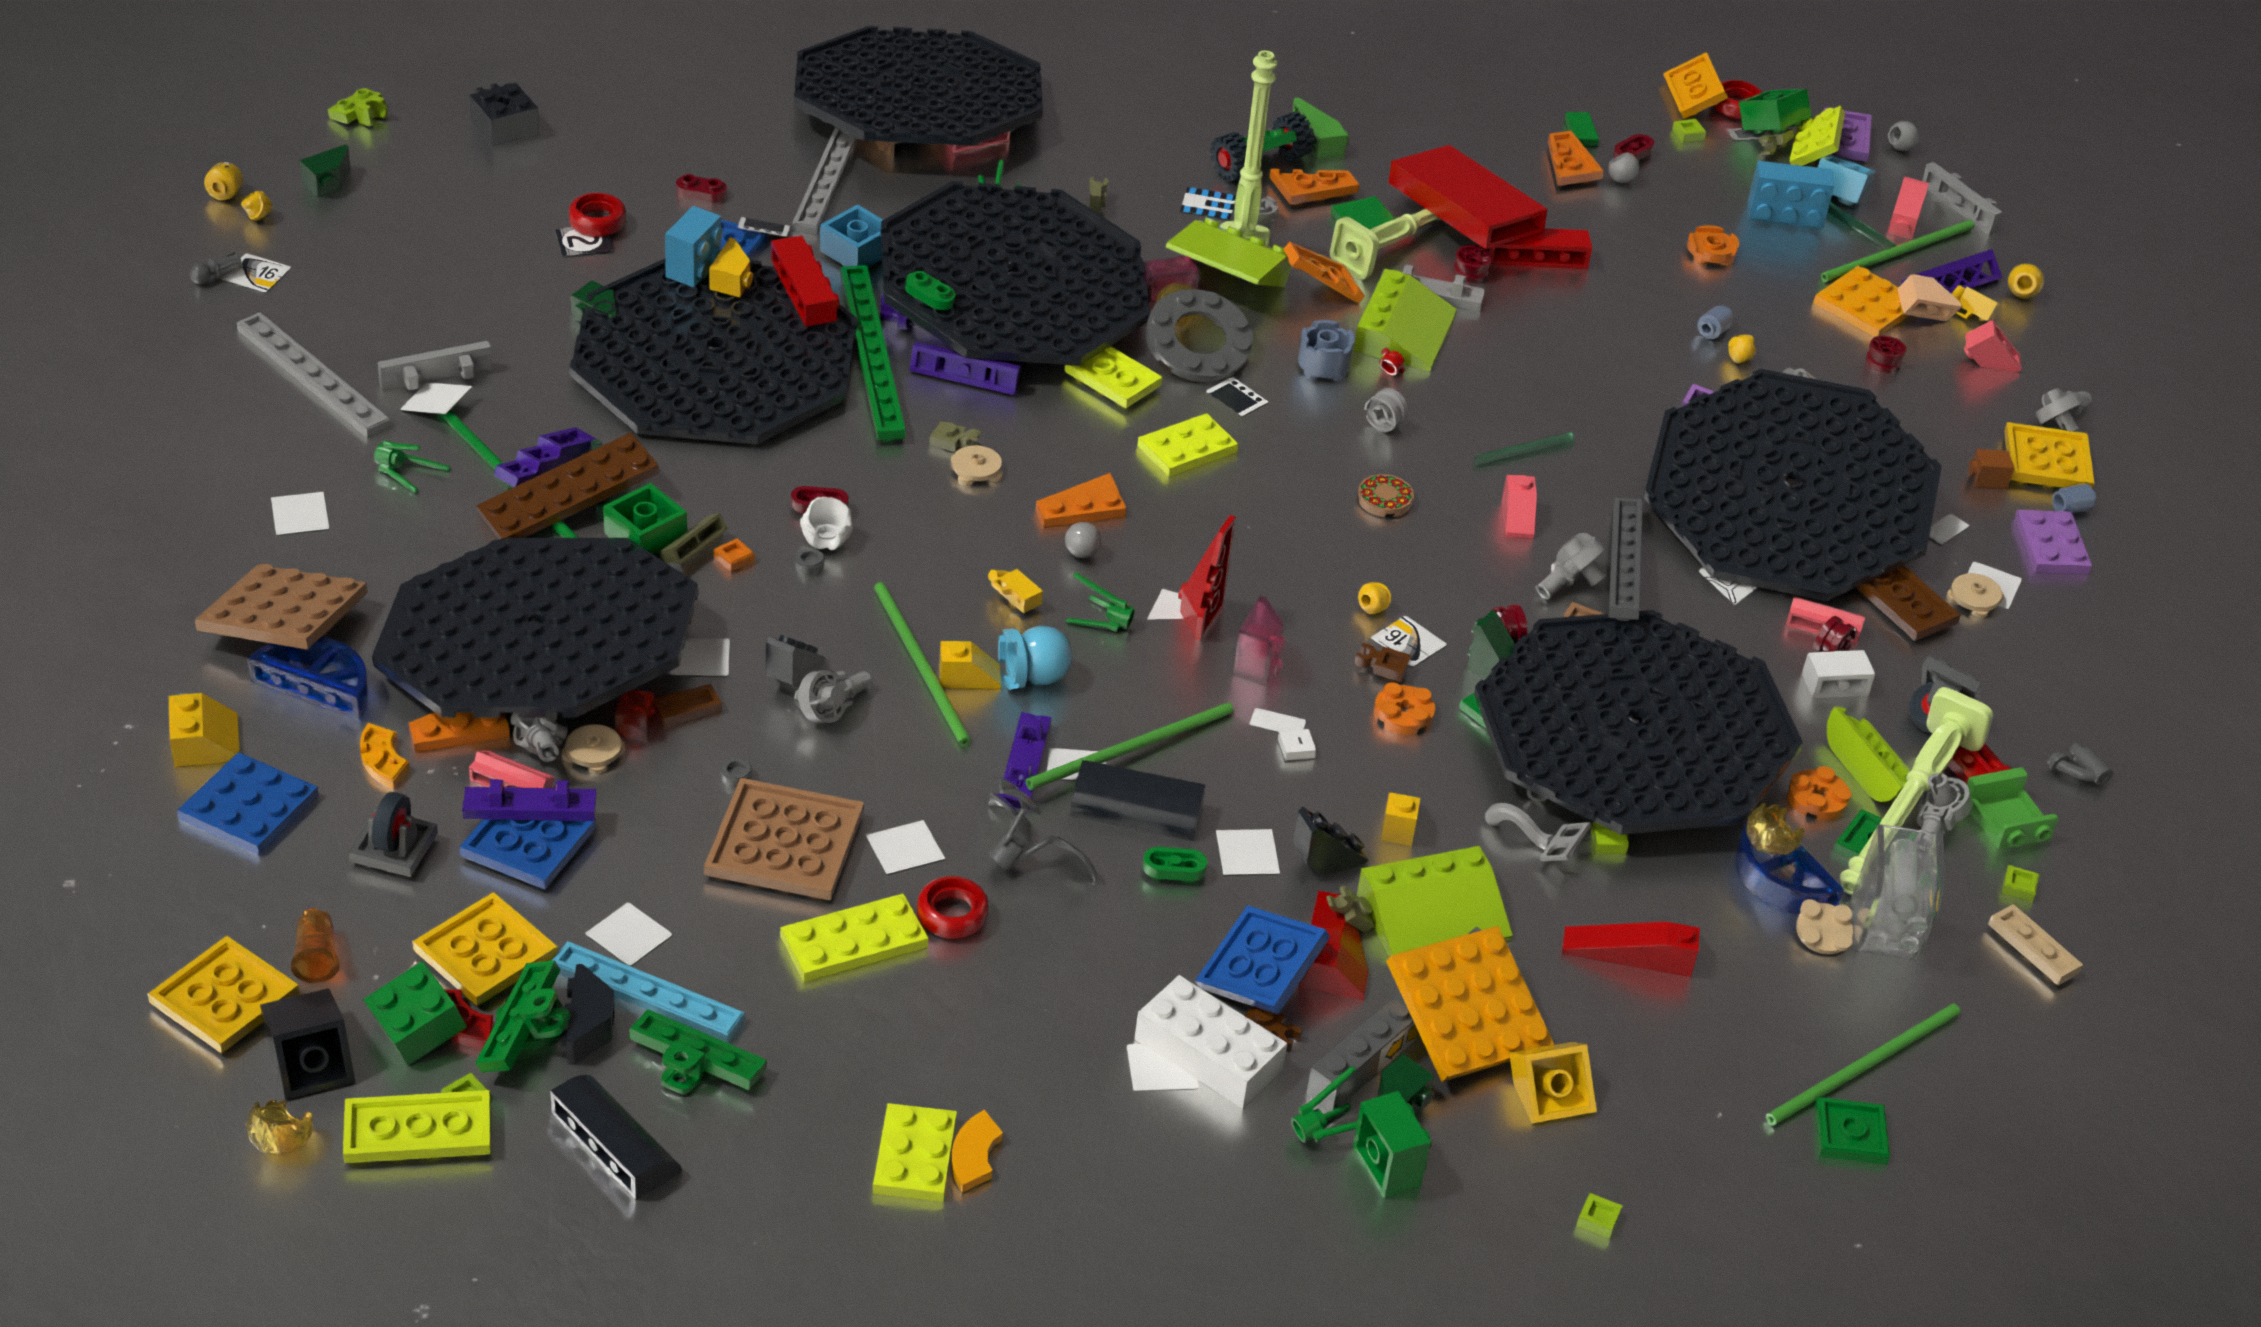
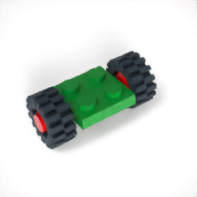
M1292 112L1277 117L1273 121L1275 127H1272L1271 131L1270 129L1265 130L1263 152L1279 147L1278 153L1280 155L1283 154V158H1288V160L1308 155L1312 152L1311 148H1314L1312 141L1315 140V136L1311 135L1314 132L1313 128H1309L1311 123L1309 120L1305 121L1306 116L1304 114L1301 115V112ZM1232 132L1215 138L1211 143L1212 148H1210V152L1213 153V156H1210L1211 161L1214 160L1215 164H1213V167L1218 169L1216 173L1219 176L1222 175L1221 178L1223 180L1232 181L1241 178L1240 171L1245 164L1248 136H1239L1238 132Z

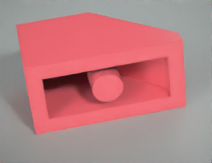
M1904 177L1888 234L1912 240L1929 183Z
M1994 320L1965 334V353L1970 360L1974 359L1980 367L2010 372L2022 370L2019 352Z
M1525 475L1506 476L1502 496L1505 537L1534 539L1537 500L1535 477Z

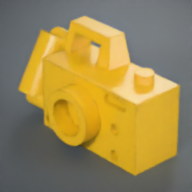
M1957 286L1951 293L1961 302L1962 308L1967 310L1965 315L1958 311L1956 312V314L1965 319L1975 314L1980 317L1979 320L1989 322L1994 320L2002 304L1969 287Z
M1018 569L1011 572L1003 570H991L989 572L988 578L992 581L991 586L1021 612L1025 613L1042 604L1043 590Z

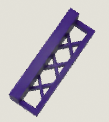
M1993 249L1914 274L1934 278L1949 293H1952L1960 284L1964 288H1973L2002 278ZM1988 262L1992 276L1981 272L1984 263ZM1964 270H1968L1973 274L1971 282L1962 278ZM1945 276L1954 280L1952 289L1943 284Z

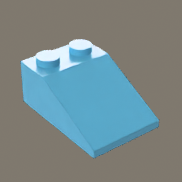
M1831 154L1821 158L1817 167L1832 169L1834 180L1832 195L1839 197V202L1852 206L1853 202L1859 203L1876 173L1875 170Z

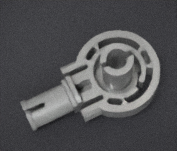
M2056 388L2042 396L2044 407L2036 411L2035 415L2041 425L2056 420L2061 430L2074 431L2079 429L2073 417L2078 416L2082 412V408H2087L2086 406L2091 405L2092 397L2086 391L2078 393L2067 391L2063 393L2059 388Z
M1579 533L1566 542L1558 551L1557 560L1551 565V574L1536 585L1538 594L1546 600L1550 599L1563 585L1572 586L1575 582L1573 576L1579 571L1587 578L1591 586L1604 578L1606 573L1594 561L1605 549L1599 540L1587 533Z
M812 671L801 681L800 687L794 696V699L799 701L795 703L801 708L804 716L813 723L835 722L843 715L846 707L853 704V700L845 699L853 698L855 694L869 690L872 687V681L863 684V681L871 679L870 674L866 671H861L856 675L841 679L847 676L844 671Z
M513 712L511 716V723L515 725L513 732L515 744L527 749L531 753L538 754L539 758L545 762L553 761L556 758L554 754H559L557 745H560L563 741L558 737L565 739L567 727L555 723L557 712H545L544 718H518V712Z
M1940 773L1933 774L1928 778L1927 782L1930 790L1923 792L1917 802L1919 813L1916 819L1918 825L1922 828L1914 840V846L1921 852H1925V849L1927 853L1932 852L1939 835L1946 833L1947 830L1951 831L1954 824L1964 819L1973 806L1967 784L1960 779L1947 777L1943 773L1941 778Z

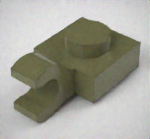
M1787 129V131L1780 133L1770 131L1761 136L1759 143L1765 146L1761 155H1773L1776 149L1787 146L1786 143L1795 138L1794 130Z
M1091 177L1089 179V208L1099 214L1100 207L1105 208L1109 181L1107 178H1104L1102 183L1101 181H1094V177Z
M940 421L929 436V445L956 452L958 447L981 446V443L974 442L980 437L981 431L969 429L966 432V427Z
M1341 886L1339 888L1341 894L1337 898L1330 895L1326 897L1330 909L1342 913L1346 922L1366 933L1375 926L1370 914L1372 913V908L1369 902L1364 897H1358L1351 893L1348 887Z

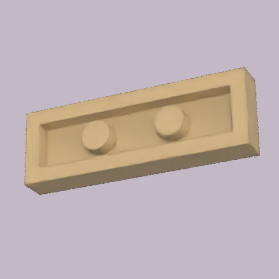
M2014 904L1991 916L1988 925L2055 984L2060 985L2080 974L2083 964Z

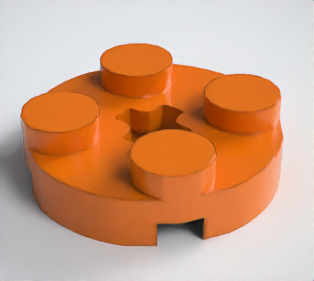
M1699 226L1694 233L1690 232L1687 248L1694 255V260L1697 263L1706 264L1711 262L1729 265L1734 262V258L1737 255L1739 248L1738 238L1732 232L1730 236L1723 233L1724 228L1718 226Z
M1394 682L1387 683L1375 699L1374 717L1377 721L1379 717L1384 722V728L1390 732L1401 735L1418 734L1419 729L1425 726L1428 729L1433 723L1435 704L1431 699L1432 694L1426 688L1399 685ZM1401 708H1406L1408 710L1407 712L1401 711Z
M1821 766L1818 769H1807L1793 774L1787 793V799L1794 810L1804 816L1807 815V812L1817 815L1816 820L1830 821L1841 817L1845 813L1851 798V791L1846 783L1835 775L1833 769L1826 766Z

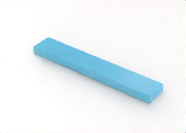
M569 941L565 943L552 959V961H556L561 969L559 975L574 978L576 964H583L614 990V997L645 1010L654 1011L727 1043L745 1021V1012Z

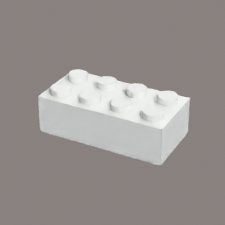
M1180 975L1138 1012L1136 1041L1242 1109L1283 1070L1287 1042Z

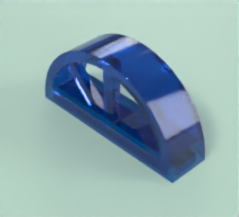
M321 636L308 650L270 643L258 649L248 658L251 682L358 720L361 719L367 709L369 692L365 664L354 649L340 641ZM302 664H312L309 669L302 667ZM326 666L339 669L338 671L320 674ZM353 679L357 684L353 686L341 681Z
M1766 807L1754 813L1747 820L1736 851L1735 866L1741 881L1750 892L1763 902L1782 911L1794 914L1801 913V905L1808 899L1835 907L1839 905L1844 888ZM1750 846L1766 850L1773 859L1760 864L1753 855ZM1783 868L1793 879V882H1786L1770 872Z

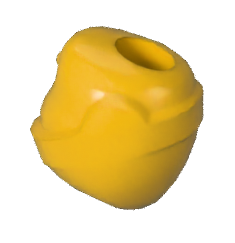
M262 191L250 193L241 203L248 217L255 221L263 220L273 211L271 200Z
M1738 335L1729 340V355L1735 363L1749 361L1756 355L1757 350L1752 335Z
M1369 582L1361 587L1358 593V601L1366 613L1376 614L1389 606L1391 594L1384 584Z

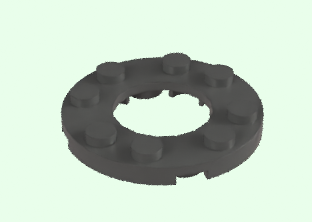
M1184 289L1170 293L1155 304L1146 324L1147 344L1158 362L1160 360L1171 368L1173 374L1195 382L1210 383L1232 377L1237 370L1244 367L1253 346L1252 329L1245 315L1232 302L1212 291ZM1193 314L1203 315L1204 318L1208 316L1215 325L1223 329L1226 337L1225 344L1214 353L1200 354L1192 352L1178 341L1174 331L1175 324L1184 316L1188 317Z

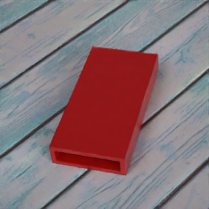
M1451 145L1391 161L1388 182L1390 185L1484 249L1544 232L1548 211L1546 207Z

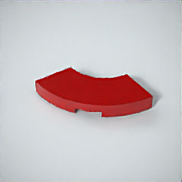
M444 989L456 1005L467 1026L450 1039L466 1046L483 1049L494 1027V1016L471 1009L463 1000L461 989Z

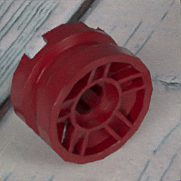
M1474 245L1463 246L1457 250L1456 262L1453 268L1454 275L1466 276L1465 282L1480 283L1483 282L1484 278H1488L1489 267L1492 262V256L1488 250Z
M1884 335L1876 336L1870 341L1869 350L1865 358L1866 363L1875 371L1895 373L1897 369L1900 370L1907 348L1897 338Z
M1513 604L1508 605L1506 608L1503 606L1492 608L1499 615L1515 644L1523 635L1527 636V621L1520 605Z
M1832 616L1820 629L1814 642V650L1816 652L1849 651L1852 646L1849 643L1851 638L1853 640L1856 638L1857 628L1851 624L1845 625L1841 618Z

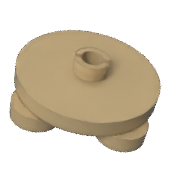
M978 445L967 446L959 449L951 456L952 468L958 474V482L961 485L968 486L972 485L975 481L984 480L998 482L1002 479L1001 457L997 452L988 447Z
M1975 573L1962 574L1955 578L1951 589L1948 590L1946 595L1948 602L1959 604L1971 610V614L1977 618L1987 617L1989 610L1996 608L2002 603L2004 598L2000 586L1994 580Z
M586 725L577 728L567 737L566 746L562 749V758L566 762H574L588 767V770L593 774H602L606 772L607 764L612 763L625 752L626 745L613 729L603 725Z
M1812 899L1805 900L1801 905V913L1796 922L1797 934L1802 943L1811 950L1821 954H1836L1841 951H1847L1852 945L1853 926L1850 921L1852 910L1843 904L1835 907L1826 903H1818Z

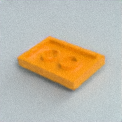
M1707 52L1663 73L1683 119L1694 116L1698 112L1712 105H1717L1728 98Z

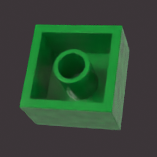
M1807 88L1768 90L1739 102L1743 130H1753L1755 134L1764 133L1768 130H1772L1773 133L1787 131V127L1802 125L1803 120L1812 117Z
M652 483L603 506L604 533L608 537L628 538L653 555L659 554L662 549L687 531V512Z
M423 961L363 999L375 1022L407 1066L467 1027L456 1005Z
M1399 1091L1361 1102L1353 1149L1382 1196L1387 1198L1421 1187L1432 1142L1429 1132L1422 1128L1415 1118L1412 1106L1405 1102Z

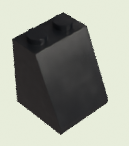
M329 988L260 1004L266 1039L285 1100L356 1082L344 1018Z

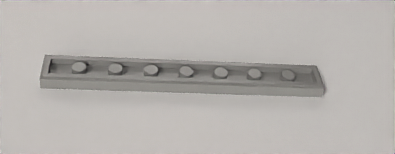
M835 126L792 222L793 232L818 235L820 224L825 219L859 141L856 136L841 131Z
M261 312L237 322V330L364 436L369 438L391 427V419Z

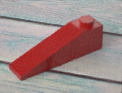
M1230 515L1220 528L1187 583L1184 582L1178 594V599L1181 600L1180 613L1194 638L1201 641L1224 607L1236 516Z
M1318 890L1311 925L1326 929L1330 938L1300 981L1298 987L1364 1000L1369 971L1359 931L1346 922L1342 913L1330 909L1326 897L1330 895L1337 898L1340 894Z
M1667 921L1565 926L1562 954L1691 977L1699 951L1700 927Z

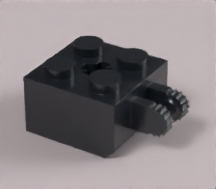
M495 83L490 85L489 90L479 87L476 88L474 94L469 95L473 124L492 146L539 134L538 107L517 83H507L501 87Z

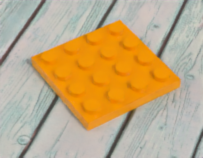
M1499 926L1394 954L1386 960L1441 1082L1510 1062V1052L1555 1045Z

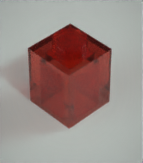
M630 690L620 696L615 712V731L620 738L647 741L654 717V695L652 692Z

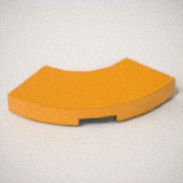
M368 723L360 738L362 763L375 780L394 789L410 769L409 761L399 756L394 750V745L397 741L396 731Z
M985 1110L971 1117L962 1126L953 1143L952 1173L962 1193L992 1179L993 1170L988 1162V1155L993 1147L1003 1141V1132Z

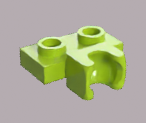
M368 88L357 90L355 94L346 99L339 100L336 105L327 109L330 119L346 124L358 119L360 124L374 126L373 118L384 119L388 117L387 104L382 94L371 91Z

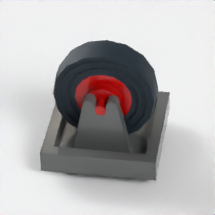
M1928 655L1922 664L1921 686L1913 693L1909 702V713L1915 726L1924 732L1933 734L1928 730L1926 722L1933 696L1941 687L1950 688L1980 702L1981 683L1973 675L1961 673L1953 669L1946 661L1942 659L1936 660Z
M398 792L386 793L349 850V861L411 877L438 834L437 824L411 816V802L408 796Z

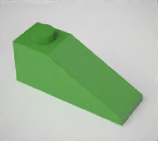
M1294 98L1292 112L1304 114L1306 116L1305 121L1309 120L1311 123L1309 128H1313L1314 132L1311 135L1315 136V140L1312 141L1314 148L1311 149L1316 159L1345 156V149L1349 144V136L1341 124L1304 100Z

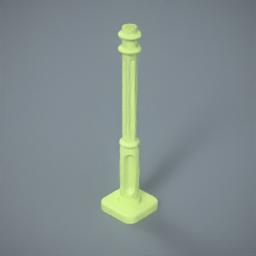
M1263 50L1253 59V64L1256 67V70L1251 74V78L1254 81V91L1245 164L1240 171L1241 178L1235 199L1234 221H1225L1220 227L1226 230L1228 226L1243 231L1242 236L1249 239L1251 235L1266 240L1265 245L1269 246L1270 230L1267 227L1256 224L1261 206V178L1263 172L1260 167L1271 84L1276 80L1273 69L1277 67L1278 61L1274 57V53Z
M1424 209L1412 215L1404 214L1370 230L1350 217L1340 218L1335 224L1330 257L1332 260L1344 264L1353 276L1360 280L1366 279L1373 273L1378 249L1414 235L1417 229L1436 222L1440 218Z
M1941 687L1933 696L1926 722L1928 730L1933 734L1924 744L1912 770L1907 774V783L1859 856L1849 860V869L1842 871L1840 874L1841 888L1844 892L1856 895L1866 891L1868 888L1867 880L1873 879L1876 875L1875 866L1923 792L1930 790L1927 782L1928 778L1933 774L1940 773L1941 775L1959 746L1970 751H1978L1983 747L1993 719V712L1989 706L1950 688Z

